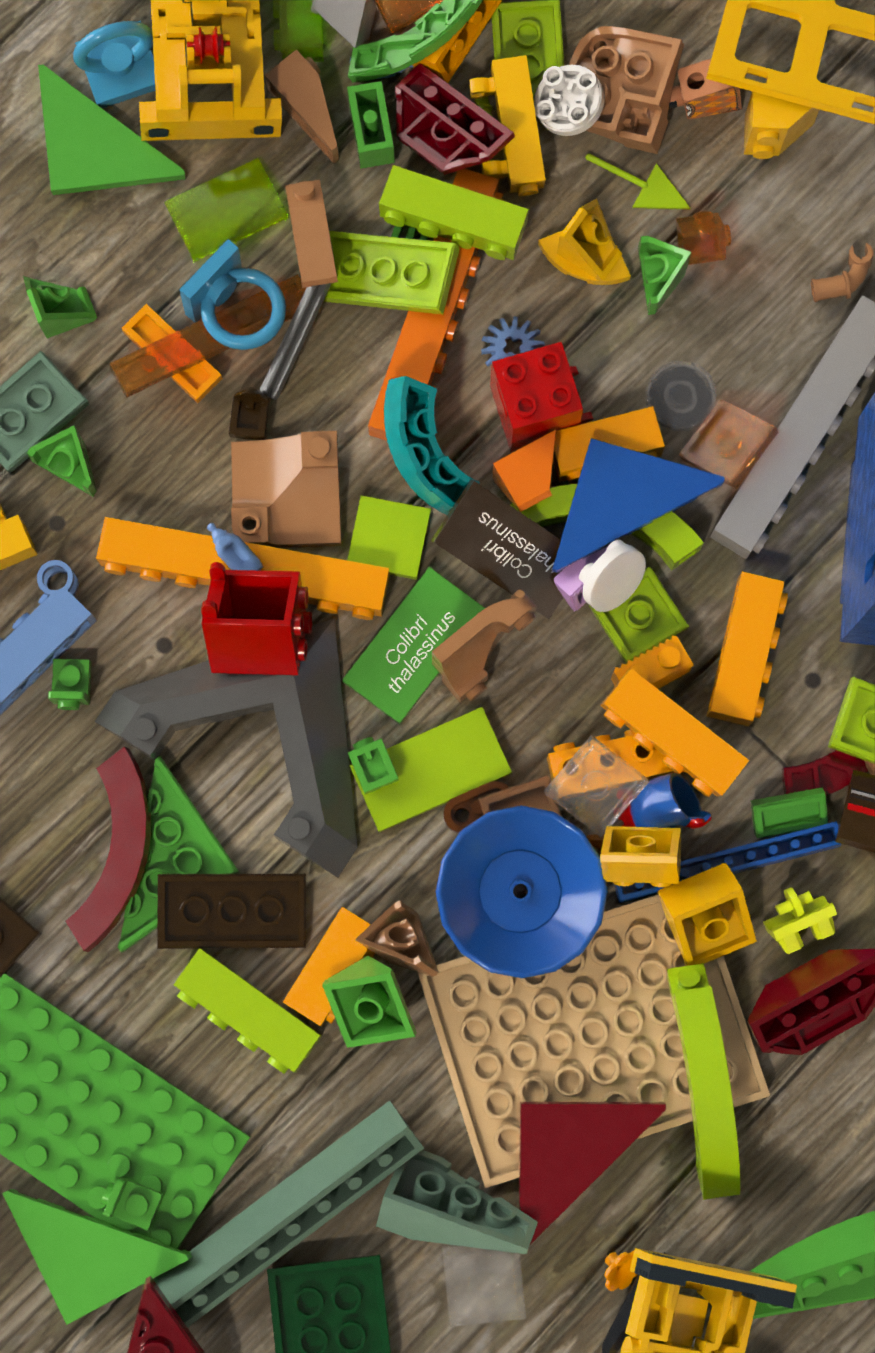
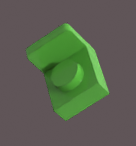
M53 659L52 691L48 692V699L53 704H58V709L79 710L80 704L90 705L92 665L90 660Z
M369 737L352 745L354 750L348 752V755L365 795L399 781L382 738L374 741L373 737Z
M117 1178L115 1184L108 1183L102 1196L101 1204L106 1206L103 1215L107 1217L113 1216L148 1231L164 1194L127 1178Z

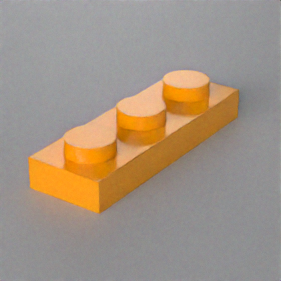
M147 304L121 328L130 340L197 403L223 379L222 375Z

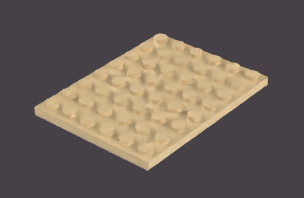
M659 894L605 911L602 925L585 951L556 972L522 979L488 972L466 956L436 965L439 974L434 977L417 972L485 1188L519 1178L520 1102H664L666 1110L637 1139L693 1121L682 1044L667 979V969L686 966L665 917ZM724 956L705 963L704 966L709 986L712 987L718 1013L733 1106L735 1108L769 1097L770 1093Z

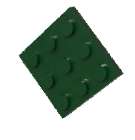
M380 1254L267 1269L276 1353H391Z

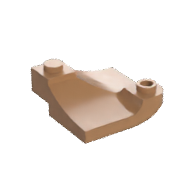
M602 26L586 34L579 41L569 65H580L592 71L600 81L605 95L604 107L600 117L586 131L624 144L628 148L658 154L669 122L667 115L672 88L684 48L682 40L614 26Z
M337 431L301 432L298 435L282 438L231 442L232 530L235 535L239 536L243 542L275 548L341 546ZM247 520H254L256 522V526L252 530L244 529L243 524Z
M518 589L511 596V599L494 603L479 612L432 651V665L442 675L443 684L459 703L466 698L471 702L487 689L484 684L488 681V673L485 671L486 664L505 632L509 633L515 627L518 631H521L536 618L533 613L536 611L537 606L523 590Z

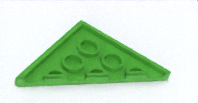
M38 65L50 187L53 195L186 179L184 169L148 142L141 141L140 136L45 65Z
M160 756L155 759L151 787L149 788L147 798L148 812L151 813L149 854L137 892L134 897H131L125 909L124 923L118 944V949L122 953L157 929L158 874L239 873V870Z
M15 1189L2 1193L66 1325L144 1284L147 1277L155 1278L192 1258L189 1251H181L164 1245L161 1241L136 1232L131 1233L114 1227L113 1224L91 1216L66 1210L65 1207L46 1200L29 1197Z

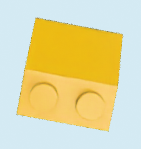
M752 92L745 113L744 155H753L757 159H769L773 156H779L814 125L819 109Z
M606 826L600 854L603 879L606 882H613L618 886L650 883L655 887H668L672 884H679L681 871V828Z
M726 862L679 881V884H672L658 890L665 917L686 966L705 964L757 942L743 889Z

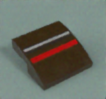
M853 770L835 842L875 853V775Z

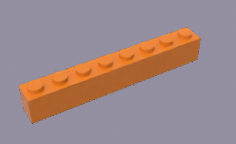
M468 169L457 171L453 185L502 200L503 193L498 192L499 179ZM441 236L433 239V241L451 242L450 239ZM460 248L443 315L408 311L368 424L370 436L387 441L384 424V402L389 379L407 376L436 388V386L431 384L435 373L442 374L447 359V354L443 353L446 341L453 342L459 322L454 320L458 308L464 310L468 300L470 289L465 288L469 276L475 278L480 265L481 257L476 256L478 248Z

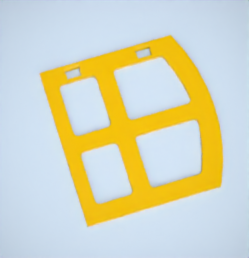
M727 0L706 79L875 124V97L821 83L817 79L827 31L836 30L875 41V15L841 7L836 4L835 0ZM754 8L800 22L801 28L789 72H780L736 59L735 52L747 9ZM746 73L766 78V83L745 78ZM853 103L874 107L873 112L852 107Z

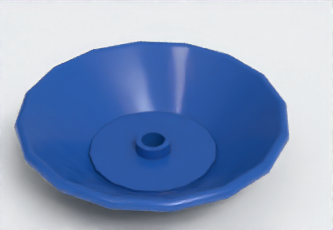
M520 805L487 812L459 832L442 858L435 893L442 926L461 954L488 972L523 979L556 972L585 951L602 925L608 890L606 880L603 879L600 856L581 829L553 811ZM517 884H523L527 888V894L523 898H517L513 893V889Z

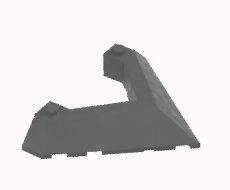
M335 618L313 625L311 634H305L308 644L307 659L300 662L298 675L211 673L208 660L117 690L113 693L95 722L153 760L160 756L175 731L209 722L215 723L238 718L241 715L274 710L294 801L293 806L274 833V836L337 878L340 876L357 850L358 845Z

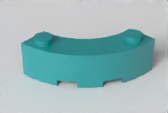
M407 376L389 379L385 393L384 424L393 460L411 489L428 505L448 515L470 480H474L478 484L480 482L462 472L448 456H444L435 437L437 430L434 418L437 388Z

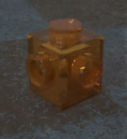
M701 211L690 217L676 218L678 247L692 252L688 265L726 260V246L731 245V233L729 225L723 224L718 212Z

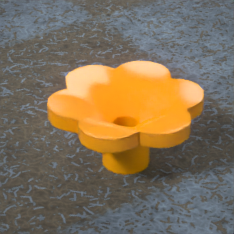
M634 1251L630 1253L623 1252L620 1255L612 1252L606 1257L605 1264L609 1267L605 1271L604 1276L607 1279L605 1286L609 1291H614L617 1288L621 1290L627 1288L633 1278L638 1275L630 1271Z

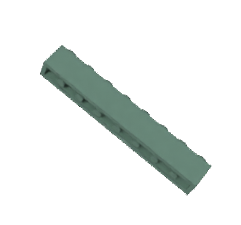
M388 1101L189 1251L192 1258L155 1277L153 1280L188 1328L423 1150L424 1147L391 1101Z

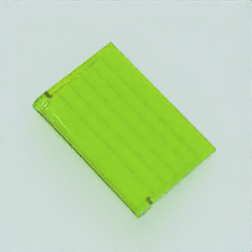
M259 158L164 201L194 263L215 253L227 239L232 243H236L283 220L289 219Z

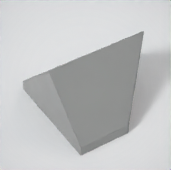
M313 0L311 12L319 13L356 48L370 39L376 4L374 0Z

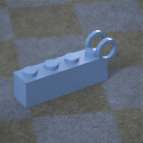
M51 560L40 567L37 573V583L44 592L38 601L40 605L31 614L25 613L18 618L12 626L14 631L4 640L0 638V715L53 664V659L60 658L97 621L74 597L78 591L79 582L75 573L63 561ZM57 573L67 574V583L63 588L59 590L48 588L49 580L53 575Z

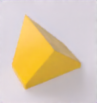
M596 198L580 207L560 234L557 253L592 277L603 281L621 257L622 252L616 249Z

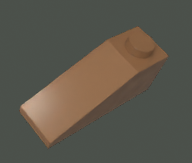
M296 49L264 75L266 87L274 98H281V106L334 164L339 160L338 146L319 76L321 71L311 57L307 56L304 58Z
M320 180L302 181L296 184L285 185L302 288L338 282Z

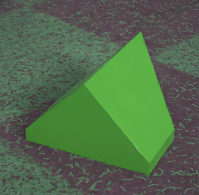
M641 236L638 254L648 315L656 314L684 278L692 252L650 236Z
M23 276L26 292L38 324L47 339L97 319L86 287L75 289Z
M75 425L30 447L27 455L34 464L94 497L97 490L86 445Z

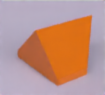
M556 430L493 463V479L495 484L520 512L552 496L550 482Z

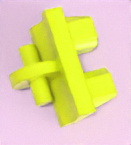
M790 887L784 890L786 901L775 905L779 915L763 922L766 931L778 942L782 950L786 954H790L804 946L799 931L810 927L813 936L817 940L835 934L832 917L837 915L834 904H829L824 896L813 899L809 891L797 896L794 889Z

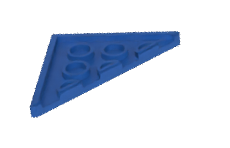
M591 438L552 572H560L563 568L578 560L584 559L607 547L613 541L643 528L661 516L677 510L714 488L722 486L725 477Z

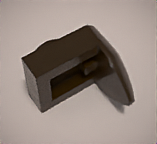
M247 387L234 394L229 426V436L231 438L265 440L269 401L258 389Z

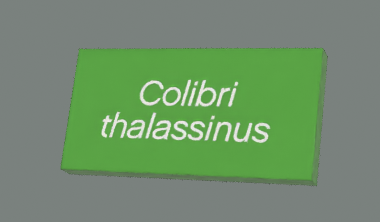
M429 567L345 675L342 682L400 725L439 675L437 669L432 665V651L479 612L484 610L485 607Z

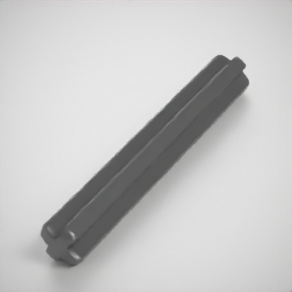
M331 283L306 288L260 387V391L266 397L271 399L279 398Z

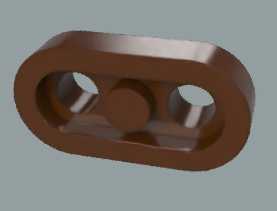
M492 781L451 799L444 808L445 824L451 831L459 834L462 829L483 816L478 798L509 787L502 782ZM459 809L466 810L469 813L468 820L465 822L457 821L455 819L456 811Z

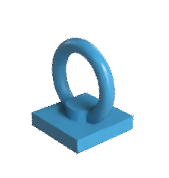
M141 21L111 23L90 32L80 41L75 42L73 60L80 69L85 71L96 104L99 107L105 108L155 91L154 57L151 52L153 35L151 28L146 24L141 23Z
M229 239L179 289L185 315L195 324L202 318L208 333L220 344L229 348L248 350L260 347L272 340L284 323L286 302L282 290L267 274L251 268H242L239 248ZM248 282L261 287L268 294L272 304V313L268 323L260 331L250 335H236L226 331L219 324L215 315V306L222 305L232 295L237 283Z

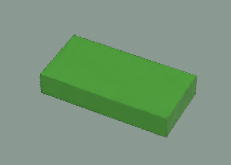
M823 788L750 800L756 838L801 831L828 824L826 795Z

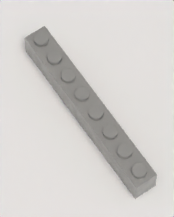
M864 295L861 296L710 538L746 560L752 550L759 554L770 535L764 531L770 521L778 524L785 513L788 505L784 504L783 501L789 491L795 495L807 478V476L801 473L806 464L809 462L815 465L825 449L820 444L825 434L833 436L844 419L838 415L844 404L851 407L862 389L856 385L861 377L864 375L870 378L875 370L874 301Z

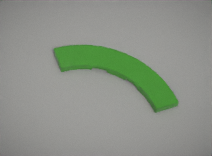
M443 0L440 5L436 3L425 15L414 22L416 26L401 35L394 34L379 41L361 44L356 48L353 47L348 72L349 79L353 83L385 77L423 60L448 42L467 23L483 0Z

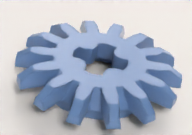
M514 316L512 326H508L505 319L501 318L499 321L502 329L499 330L493 325L488 327L494 336H483L482 341L490 343V346L481 349V353L491 354L492 357L485 362L488 367L492 364V361L515 355L513 352L507 354L504 352V349L507 347L506 340L509 338L513 342L518 340L522 342L519 347L520 353L534 350L536 347H544L545 344L544 341L534 340V337L540 334L539 329L528 332L527 329L531 324L529 320L522 327H518V317Z

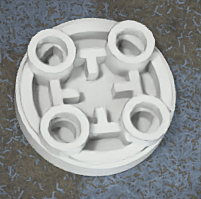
M580 65L552 66L548 68L543 74V79L538 85L534 97L535 113L538 119L550 132L561 136L577 135L589 129L600 117L605 102L604 90L596 75Z
M622 540L613 541L608 546L606 552L595 563L585 565L580 572L579 580L584 583V600L599 612H607L619 607L635 592L641 583L646 568L644 555L632 545L625 544Z

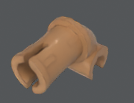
M868 243L865 245V257H862V259L854 254L853 245L851 246L848 257L850 267L848 273L847 271H842V275L816 280L811 279V291L814 302L845 296L846 299L851 298V294L864 281L868 269L872 265L873 249Z

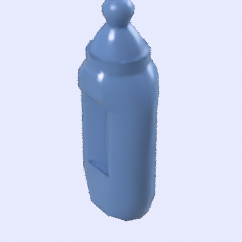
M214 523L208 524L207 530L212 532L217 555L231 570L260 571L263 568L260 559L239 536L228 533L227 530L216 528Z

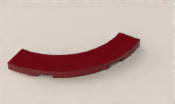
M127 747L120 749L96 768L103 780L111 807L112 836L110 850L102 875L94 890L82 906L65 921L83 951L90 952L120 921V915L125 910L131 897H134L137 892L149 854L151 813L148 812L145 793L147 789L138 763Z
M835 750L809 763L783 767L784 794L823 788L827 796L848 786L853 770L867 773L868 769L864 760Z

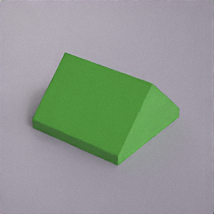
M366 956L323 982V989L347 1048L416 1036L415 1026L393 969L370 956Z

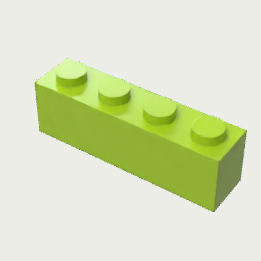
M395 165L392 166L379 202L380 217H383L387 223L393 226L403 227L407 225L414 227L424 236L430 238L441 236L450 239L452 243H456L460 248L464 249L475 247L484 250L488 256L497 260H505V258L515 259L528 222L529 209Z
M200 948L173 984L180 990L177 995L178 998L194 1009L198 1004L202 1005L210 1011L207 1019L224 1031L228 1025L240 1033L237 1038L240 1043L253 1052L259 1047L271 1055L267 1062L283 1074L288 1069L296 1073L322 1037L318 1032Z

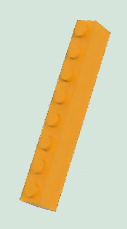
M109 517L104 519L96 559L101 566L105 567V572L115 575H125L126 571L140 573V578L148 581L160 582L161 577L175 579L176 585L196 588L197 584L210 586L209 570L212 563H222L225 566V570H231L217 555L212 536ZM244 542L260 559L263 566L260 571L300 572L302 587H308V604L317 605L316 609L318 611L337 614L338 609L352 611L353 617L363 620H373L374 616L382 617L390 578L389 568Z

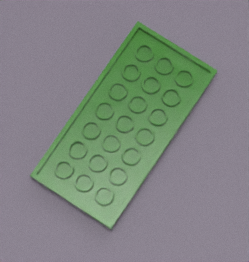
M4 973L0 978V1154L94 1218L113 1224L114 1227L131 1233L136 1232L161 1241L164 1245L178 1249L251 1136ZM124 1177L164 1194L148 1231L113 1216L107 1217L103 1215L106 1206L101 1204V1199L109 1182L115 1184L117 1178Z

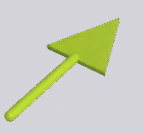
M590 153L586 154V160L642 188L632 208L691 210L657 163L645 182Z

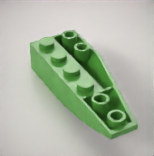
M875 1211L850 1218L817 1232L782 1250L750 1270L749 1272L777 1277L797 1285L793 1309L757 1301L753 1319L874 1299Z

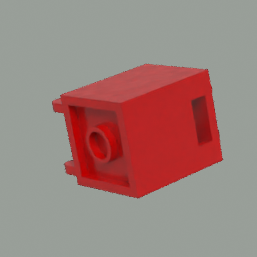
M562 341L492 361L490 388L510 452H514L554 430L557 431L585 424L593 420L592 412L583 413L582 403L573 379L579 372L577 366H569Z
M212 563L209 570L211 581L207 600L203 601L201 607L203 617L201 624L211 673L298 675L300 662L307 659L308 644L305 634H311L312 613L306 612L309 600L308 587H302L300 572L225 570V566L222 563Z

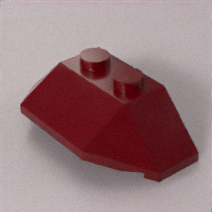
M421 63L395 86L398 140L444 175L490 161L515 137L514 132Z
M875 949L828 950L766 984L747 1020L760 1050L763 1053L776 1052L803 1055L866 1020L875 1007Z

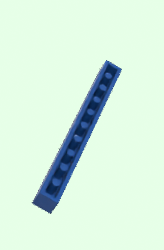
M837 821L681 861L679 881L725 862L732 873L737 874L838 848L842 844L835 842L838 831ZM634 883L630 886L614 884L619 904L658 894V890L665 888L655 887L650 883Z

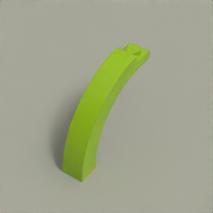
M577 484L551 487L552 496L521 513L541 527L566 522ZM513 503L510 504V506L518 510ZM672 511L631 533V535L651 547L663 559L671 571L698 553L704 544L696 532Z
M704 963L667 969V979L686 1067L695 1136L696 1170L703 1200L740 1195V1163L734 1106L723 1038L712 987L709 986Z

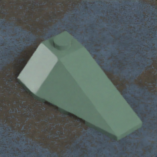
M421 1150L394 1171L383 1196L376 1227L411 1240L527 1254L538 1222L502 1197L493 1198L479 1189L480 1183L471 1176L466 1180L451 1170L452 1164L443 1157Z

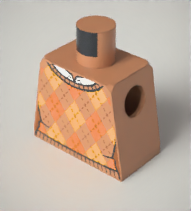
M710 58L677 70L679 85L672 88L669 109L684 106L687 119L742 110L740 88L706 79L711 61Z

